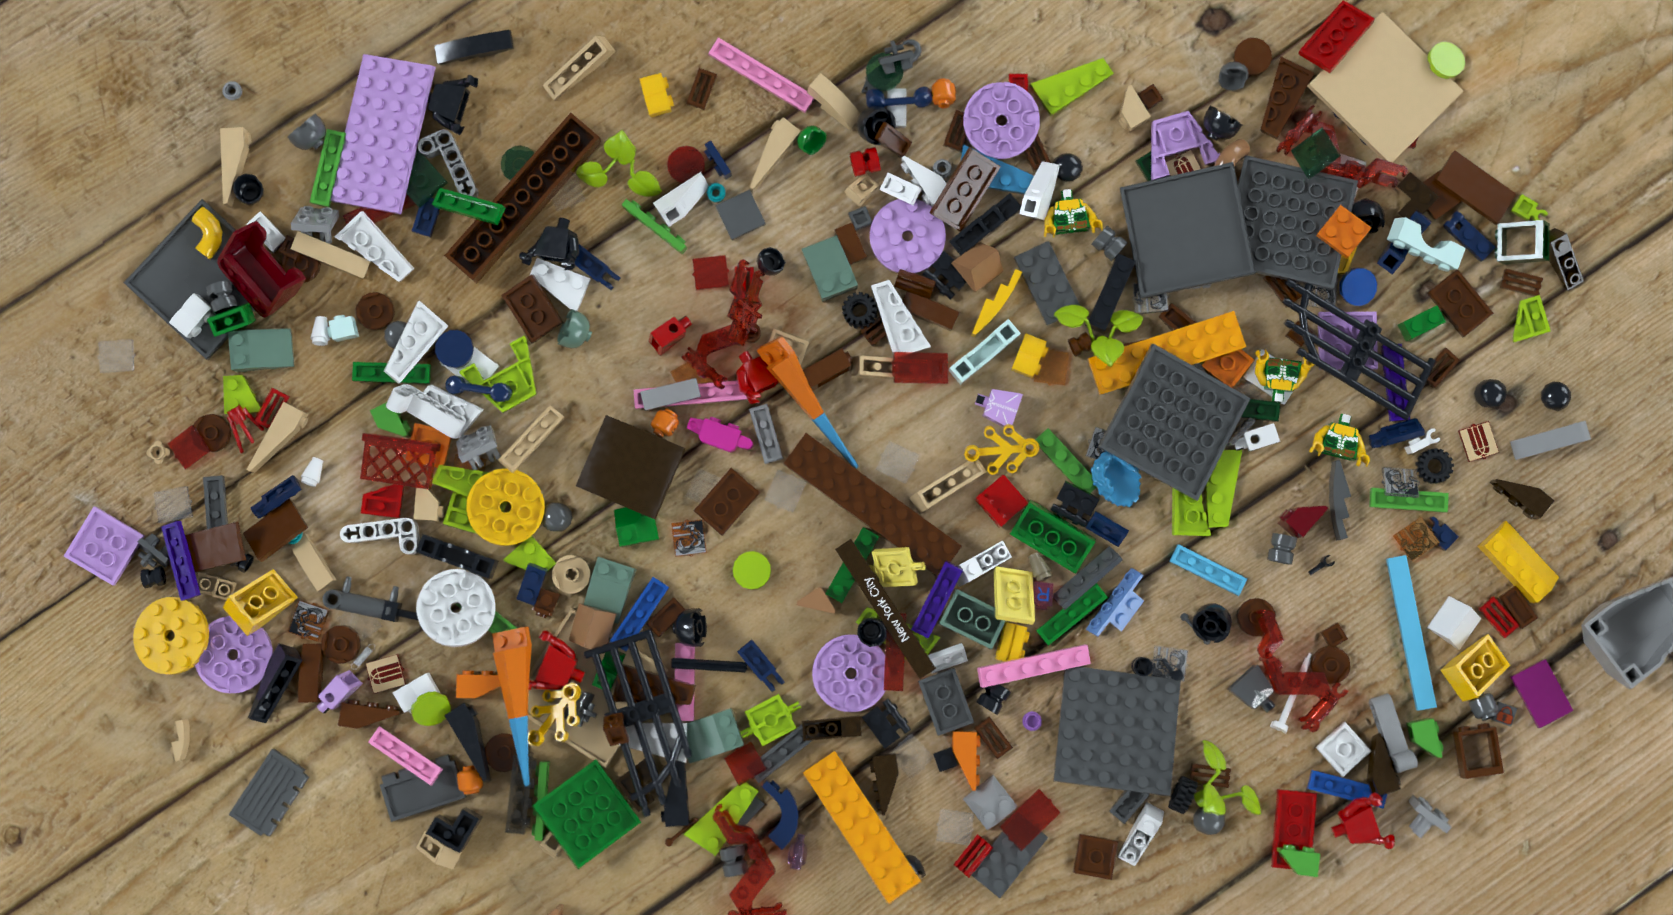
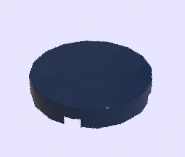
M450 330L444 332L438 338L435 344V353L443 365L450 368H460L472 359L474 345L472 339L466 333L459 330Z

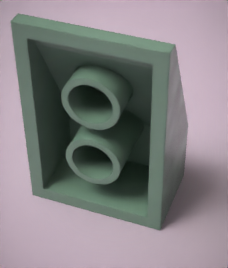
M837 235L802 249L822 302L858 288L857 281Z
M257 329L228 332L231 370L246 372L294 367L291 329Z
M598 557L584 604L616 613L614 623L619 624L637 569Z
M732 708L687 723V740L692 752V757L688 758L689 764L744 745Z

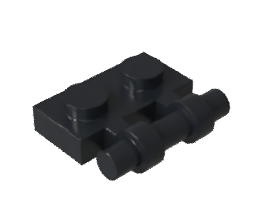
M943 251L939 258L931 264L936 271L932 274L927 269L922 275L936 281L935 287L940 290L939 293L951 300L955 294L950 289L954 286L959 291L967 282L952 265L954 259ZM940 275L948 281L946 285L938 279Z
M1065 480L1056 498L1062 501V504L1058 506L1053 503L1050 510L1057 513L1056 515L1061 518L1063 516L1071 520L1075 525L1079 524L1085 527L1088 520L1082 518L1083 513L1091 516L1100 498ZM1070 505L1078 511L1074 514L1066 510V508Z
M889 698L882 702L887 708L883 712L876 706L862 717L884 749L900 738L896 732L898 729L901 728L905 734L911 730L907 724V719L900 715L897 710L898 707ZM889 714H891L897 722L893 726L886 718V716H888Z

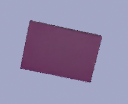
M1546 659L1510 676L1537 728L1540 729L1574 711Z

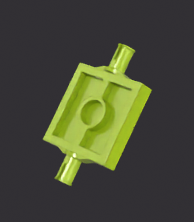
M777 694L745 711L750 727L740 731L743 739L754 734L758 737L761 745L764 746L797 728L792 719V713L801 709L798 701L787 706L780 694Z

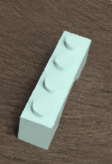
M1406 217L1394 219L1387 240L1393 242V246L1406 249L1409 254L1420 256L1424 262L1436 264L1438 269L1447 272L1459 268L1466 249L1453 241H1439L1433 248L1428 246L1422 238L1421 225Z
M1009 319L1006 320L984 341L952 365L948 371L961 385L1018 338L1021 333Z

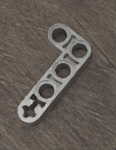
M439 130L418 142V150L426 158H433L442 154L459 193L468 195L466 187L463 185L467 184L471 189L468 196L478 197L477 186L455 138L448 130ZM449 136L448 143L442 144V138ZM427 144H432V149L425 152L424 147ZM452 153H457V158L454 161H449V156ZM464 170L465 175L462 178H457L458 171Z
M1586 421L1510 441L1514 458L1518 460L1591 440Z
M1387 693L1369 699V705L1378 733L1384 738L1388 756H1391L1393 760L1394 772L1400 773L1418 767L1414 752L1408 749L1391 696Z

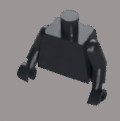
M467 75V78L436 84L433 92H430L427 102L429 103L428 110L432 112L433 119L444 128L458 135H461L465 126H460L470 95V91L466 87L470 85L478 87V78H474L472 75Z
M559 218L557 227H545L535 245L527 253L521 252L519 254L522 263L530 265L532 257L538 256L543 260L561 262V266H566L564 270H573L575 261L579 256V243L577 234L568 229L570 220Z

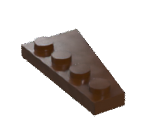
M1282 56L1280 57L1261 125V132L1276 140L1278 139L1307 89V85L1311 82L1315 74L1314 72Z
M623 664L635 703L646 700L636 667ZM645 670L653 697L664 694L658 674ZM618 677L613 693L614 701L627 702ZM667 677L675 703L690 705L696 685Z

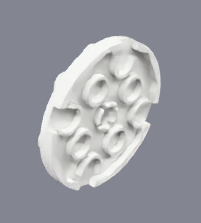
M462 569L440 572L426 582L419 594L416 606L418 621L427 636L441 645L462 647L472 644L482 638L493 623L495 616L493 592L489 585L477 574L475 575ZM459 603L462 606L459 613L452 612L450 609L452 604Z

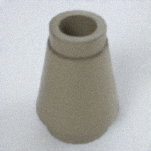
M1039 552L1028 557L1033 577L1037 579V582L1044 581L1052 576L1050 573L1052 570Z

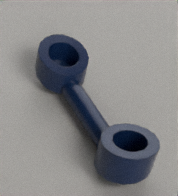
M928 87L918 88L914 92L913 97L885 99L883 92L879 89H870L866 93L868 107L915 104L919 108H924L932 102V92Z
M456 375L450 376L445 383L446 390L454 395H459L464 391L489 394L497 402H506L512 395L510 386L505 383H496L492 387L466 383L461 376Z

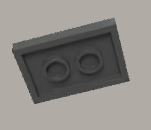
M955 668L918 680L938 736L974 723Z

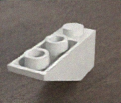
M903 156L902 164H900L906 174L909 173L913 178L911 180L912 184L922 188L921 192L923 195L921 197L926 205L930 204L933 207L945 188L946 182L942 176Z
M1042 161L1024 195L1020 210L1021 215L1045 220L1060 165Z
M700 172L653 204L669 227L686 216L707 191L709 185Z
M1001 541L958 565V567L964 569L957 582L958 587L1012 558L1004 542Z
M1149 803L1145 804L1124 842L1118 858L1133 866L1137 864L1163 822V810Z

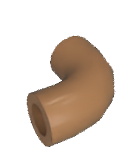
M1243 139L1232 142L1220 153L1214 166L1233 162L1235 167L1240 159L1249 154V144Z

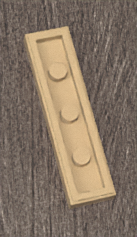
M299 231L290 248L364 279L370 261Z
M550 405L498 461L510 472L514 473L565 417Z

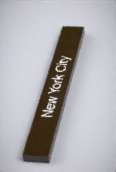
M852 539L835 549L881 621L885 624V627L919 679L934 671L936 667Z

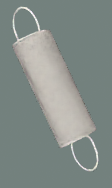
M366 647L354 663L359 667L373 651Z

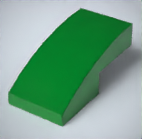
M609 651L605 653L602 664L610 689H612L618 674ZM618 651L623 664L626 654ZM596 673L592 686L602 689L598 674Z

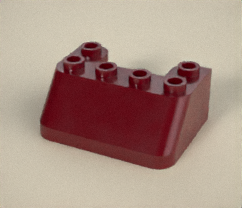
M256 220L232 233L217 262L220 270L261 317L266 318L297 294L306 277L300 270L294 267L286 273L283 267L277 263L271 253L263 246L267 233L265 228Z

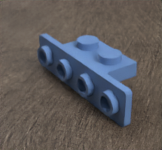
M1131 568L1113 590L1108 600L1102 605L1096 616L1090 621L1086 630L1098 637L1108 623H1111L1122 632L1144 602L1142 598L1133 592V589L1142 579L1143 574Z

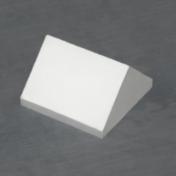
M1448 596L1427 628L1460 650L1481 618L1471 607Z

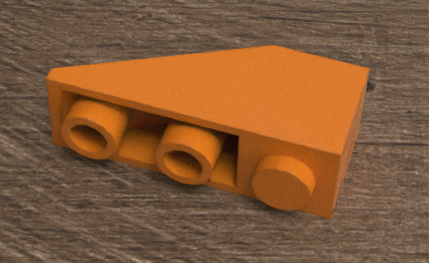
M462 670V674H457L456 698H479L501 687L498 675H493V671H482V674H474L473 670Z
M952 731V751L971 789L976 791V786L980 785V776L976 775V767H980V755H976V749L980 747V736H977L976 731Z

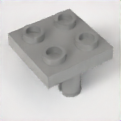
M312 206L301 207L291 222V230L301 231L313 237L312 232H320V240L323 242L325 240L326 243L330 244L332 243L331 230L339 218V210H332L329 207L322 209L313 208Z
M491 425L480 427L476 432L470 435H463L456 441L458 456L461 462L469 461L473 470H477V465L479 468L484 465L479 455L485 452L490 462L495 461L494 456L496 460L501 457L496 448L497 442Z
M1413 795L1409 799L1412 807L1419 812L1409 825L1418 837L1423 838L1432 825H1436L1445 833H1448L1452 828L1445 814L1437 808L1433 810V807L1429 805L1430 803L1423 797L1417 798Z

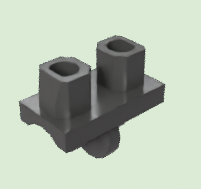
M894 40L890 41L891 47L884 48L885 54L891 52L892 54L878 58V62L882 65L885 74L895 72L893 62L899 60L902 70L913 68V51L908 50L897 53V51L903 50L904 47L903 44L896 45Z
M150 534L145 539L141 537L138 540L139 548L144 551H141L138 555L142 558L141 566L146 567L149 564L154 568L157 565L154 560L164 568L170 565L166 545L160 551L155 549L160 543L158 537Z
M582 691L580 698L576 701V714L580 717L578 727H581L583 722L588 723L590 716L594 718L597 716V713L593 712L595 704L591 703L594 698L592 693ZM568 707L564 711L565 719L569 716Z

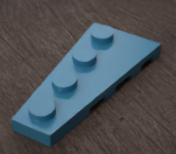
M963 145L961 160L969 148L966 145ZM987 157L1001 166L988 188L1025 195L1034 175L998 159Z

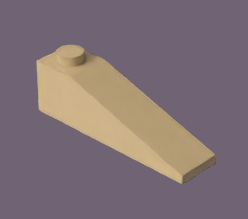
M595 36L542 86L553 100H556L602 65L616 51L605 37Z
M784 117L780 121L776 120L771 127L772 131L750 185L752 193L757 190L795 144L801 132Z
M244 127L220 128L223 204L227 207L233 206L235 199L233 191L234 181L238 176L242 175L249 151V144H251V135Z
M862 355L852 357L851 377L931 380V361Z
M283 402L247 470L254 473L259 470L301 428L305 427L308 422V414Z
M979 459L974 462L967 461L910 497V500L919 514L986 473V470Z

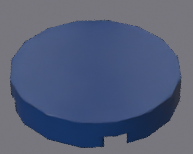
M1364 268L1351 269L1342 276L1339 284L1340 295H1342L1345 302L1354 306H1362L1369 303L1377 291L1375 276L1371 271Z

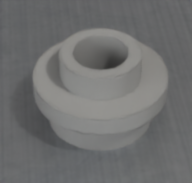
M230 81L224 85L222 92L225 98L234 101L242 95V88L237 82ZM231 89H236L234 94H230Z
M940 159L934 163V173L942 176V178H947L951 174L952 166L947 160ZM939 167H944L946 171L940 172Z

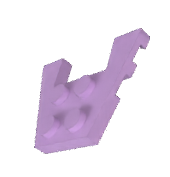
M1189 111L1154 120L1151 123L1152 180L1170 175L1164 157L1199 147L1206 166L1215 163L1220 155L1214 149L1212 142L1203 134L1201 127Z

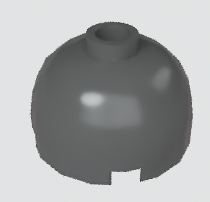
M314 114L300 127H297L287 138L295 147L301 150H308L312 147L316 150L324 143L322 139L326 135V127L322 119L317 114Z

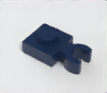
M1430 517L1429 519L1433 522V526L1429 527L1427 525V527L1438 540L1437 545L1443 551H1446L1459 536L1445 523L1439 526L1437 518Z

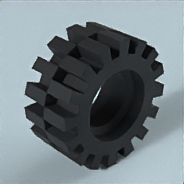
M855 292L852 297L849 295L847 297L848 300H844V306H842V313L846 322H848L849 326H854L855 329H858V327L864 329V326L870 327V323L873 324L875 322L874 318L877 319L878 309L874 299L869 297L867 293L863 295V292H859V295ZM859 304L867 307V312L862 317H857L853 314L854 307Z
M1435 448L1421 453V456L1417 458L1418 462L1415 464L1418 467L1416 472H1419V478H1423L1424 482H1429L1430 484L1444 482L1446 479H1449L1450 474L1453 473L1452 467H1454V463H1451L1453 459L1448 456V452ZM1431 459H1437L1441 463V470L1437 474L1430 472L1428 469V463Z
M1181 776L1178 783H1176V787L1173 789L1168 807L1184 815L1189 809L1192 799H1194L1198 783Z

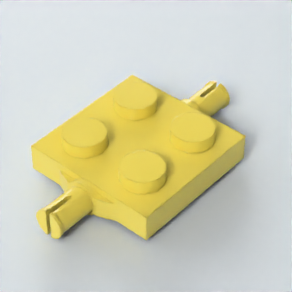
M909 547L874 549L872 551L874 565H869L873 573H876L883 587L915 586L918 583L915 570H925L924 562H913Z

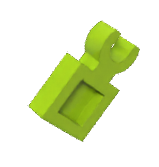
M1523 194L1518 197L1510 211L1525 221H1528L1530 217L1532 221L1539 220V214L1543 217L1548 215L1545 210H1537L1538 203Z

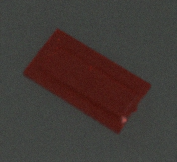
M893 352L892 375L894 383L948 384V353Z

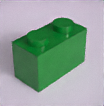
M246 303L209 317L207 321L214 337L249 325L256 321L250 304Z
M1438 305L1397 326L1407 342L1446 321Z

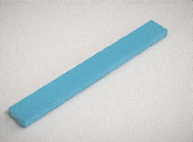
M1407 556L1387 558L1386 563L1416 711L1436 708L1437 705Z

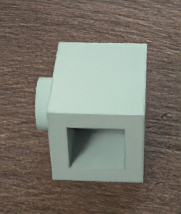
M339 315L335 316L334 320L329 321L327 331L332 340L339 342L359 337L354 317Z

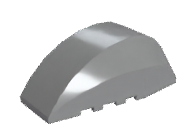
M1673 576L1600 604L1582 623L1585 645L1605 672L1628 689H1632L1658 669L1665 661V657L1673 651Z

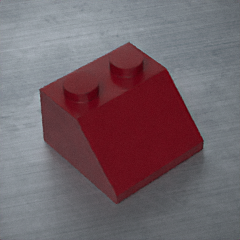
M1310 506L1286 509L1279 516L1281 520L1278 524L1292 537L1302 538L1327 511L1328 507Z

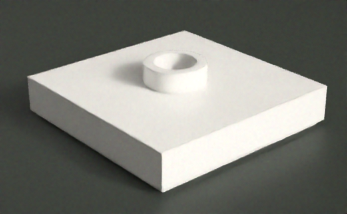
M1346 722L1339 725L1315 747L1341 777H1344L1371 752Z

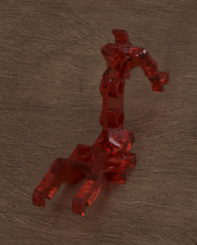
M1314 105L1310 106L1302 120L1297 122L1294 129L1288 131L1285 141L1280 142L1276 148L1278 153L1284 149V154L1288 155L1293 144L1297 143L1304 132L1311 133L1314 137L1320 165L1318 172L1358 180L1357 187L1360 189L1369 183L1387 187L1390 182L1392 187L1395 188L1398 184V179L1395 176L1402 172V177H1405L1408 173L1406 166L1376 158L1367 167L1359 164L1357 161L1347 160L1344 164L1340 163L1341 157L1335 128L1333 125L1317 121L1322 115V111L1317 115L1312 113Z
M745 259L739 261L729 291L737 298L733 299L727 317L733 320L732 324L703 334L696 351L688 347L687 349L690 352H686L685 355L681 356L693 369L697 370L698 376L704 379L710 378L714 382V386L719 389L725 388L722 382L727 381L728 378L719 375L713 367L707 364V356L710 353L733 345L744 346L749 331L757 332L758 329L755 328L757 320L762 319L763 316L757 311L762 306L758 297L763 284V280L760 277H763L765 274L760 270L756 271L746 293L743 283L748 270L744 267L750 263Z
M1259 609L1256 613L1262 614V617L1258 619V623L1263 637L1257 647V652L1260 656L1258 657L1259 661H1262L1266 671L1264 673L1269 677L1275 694L1315 695L1320 699L1305 716L1298 718L1299 722L1305 721L1301 729L1316 732L1319 729V723L1326 716H1329L1331 710L1338 704V700L1344 697L1348 691L1344 689L1341 693H1338L1337 688L1341 685L1338 682L1332 686L1331 690L1324 672L1282 673V663L1279 658L1276 659V656H1273V653L1284 642L1283 636L1275 619L1274 612Z
M718 804L713 814V820L717 823L729 844L747 843V853L752 860L755 859L756 861L749 867L730 892L729 896L738 911L730 910L728 915H786V909L779 910L783 905L782 902H778L775 906L753 908V900L772 875L775 874L776 868L768 857L766 848L762 847L759 842L757 833L755 834L749 826L736 824L728 810L721 812L720 809L723 807V804Z

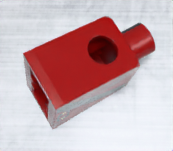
M686 315L680 320L672 317L650 333L649 343L659 356L685 337L686 329L692 325L690 319Z

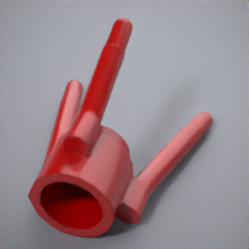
M239 405L227 412L229 416L227 419L231 425L239 451L243 453L244 450L235 423L236 425L240 424L252 444L254 440L243 422L246 420L245 415L261 431H264V427L254 422L255 418L248 412L246 407L242 409Z

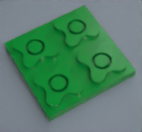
M596 759L532 805L577 870L641 823Z

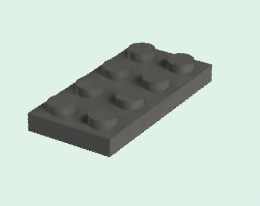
M1049 241L1014 257L1046 326L1058 321L1054 316L1058 309L1068 305L1080 306Z
M1017 812L991 845L993 849L977 867L972 876L997 897L1001 898L1048 837Z

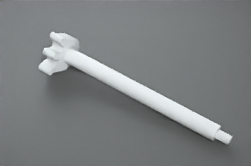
M1308 653L1307 658L1305 657L1279 721H1272L1270 725L1271 728H1275L1285 734L1288 730V726L1285 723L1311 663V653Z

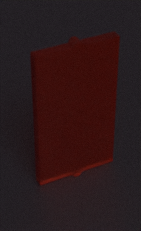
M1038 789L1000 826V829L1008 836V840L1012 841L1022 851L1061 812L1052 804V800L1048 799Z

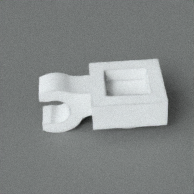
M1430 429L1426 431L1425 437L1421 440L1417 437L1409 441V446L1405 447L1407 454H1412L1430 444L1439 442L1440 438L1432 439L1430 437L1431 433L1436 430Z

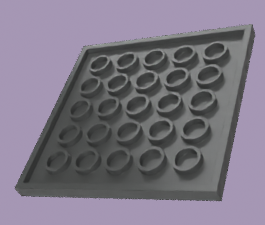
M1245 155L1238 189L1255 273L1285 280L1291 279L1298 283H1308L1315 287L1333 291L1342 255L1316 235L1340 205L1348 211H1352L1358 180Z
M1151 344L1098 447L1198 501L1251 398L1159 346Z
M1085 667L1065 669L1053 781L1171 796L1181 680L1175 681L1170 678L1139 676L1137 674Z

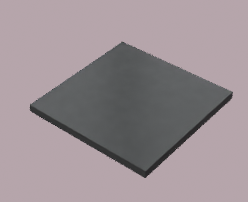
M1233 162L1120 187L1142 299L1256 274Z
M201 199L126 279L124 284L206 360H209L227 341L228 332L214 337L209 323L205 322L198 336L187 338L169 323L192 294L200 295L211 305L213 300L208 297L206 287L216 282L229 280L220 270L217 260L236 229L208 203ZM201 207H205L218 219L223 232L222 243L211 260L195 249L203 237V232L192 222V218ZM231 283L233 288L231 295L236 297L238 306L249 303Z

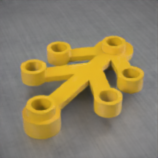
M1006 424L1003 427V434L1013 438L1018 443V445H1011L995 432L993 426H986L984 428V436L992 439L999 446L978 448L976 445H969L965 448L964 456L968 461L974 462L980 456L1000 454L994 462H990L987 466L988 473L995 475L1012 453H1019L1014 460H1010L1006 464L1007 471L1015 473L1026 457L1037 455L1039 443L1033 438L1025 439L1015 431L1013 425ZM1011 428L1012 432L1007 433L1005 430ZM990 429L993 433L988 435L986 431ZM1031 444L1033 445V448L1029 450L1026 448V446ZM973 449L976 453L970 454L969 450ZM1014 464L1016 467L1015 469H1010L1009 465ZM991 466H995L997 469L995 471H991L989 468Z
M569 683L562 690H545L543 692L542 699L546 702H553L557 698L562 699L555 705H534L531 708L530 713L533 717L540 718L543 714L550 715L538 731L531 730L528 733L529 745L540 746L544 742V735L555 721V739L561 742H565L568 739V732L565 731L564 709L568 705L569 716L567 717V724L574 727L578 726L580 717L576 714V701L581 696L579 685Z

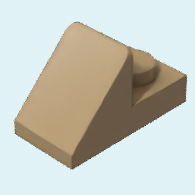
M865 174L849 185L844 192L860 207L879 187V184L869 175Z

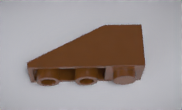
M348 699V702H342L338 726L358 729L403 714V711L398 710V706L386 705V708L379 707V703L367 702V705L359 704L360 700Z

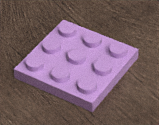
M1318 312V317L1356 339L1360 330L1331 312ZM1346 312L1362 323L1367 319L1377 324V312ZM1318 326L1319 338L1343 353L1349 354L1351 345ZM1376 341V343H1375V345H1374V347H1373L1372 350H1374V351H1376V352L1378 353L1377 341ZM1318 346L1320 359L1337 370H1341L1344 362ZM1368 357L1365 366L1370 369H1378V362Z
M94 506L64 554V557L115 586L140 545L138 540L141 537L144 539L145 535Z

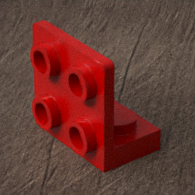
M1005 475L999 477L975 498L976 502L999 528L1028 504L1026 499Z

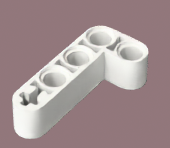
M408 384L395 387L386 404L389 410L395 413L407 411L443 434L455 439L459 438L466 423V419Z
M411 518L347 525L340 531L341 539L347 543L399 537L401 551L410 555L417 554L416 550L420 542L418 523ZM406 522L412 523V529L409 532L404 530ZM391 524L393 531L388 535L385 532V527ZM371 526L374 533L371 537H368L366 529ZM350 531L359 532L360 534L347 537V533H350ZM409 541L414 542V549L412 551H408L406 548V544Z

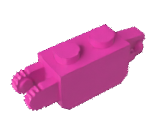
M710 417V419L705 418L704 420L690 418L687 429L698 434L701 442L730 453L736 451L737 447L745 450L753 447L752 440L742 436V431L738 430L739 426L728 423V426L720 424L721 420Z

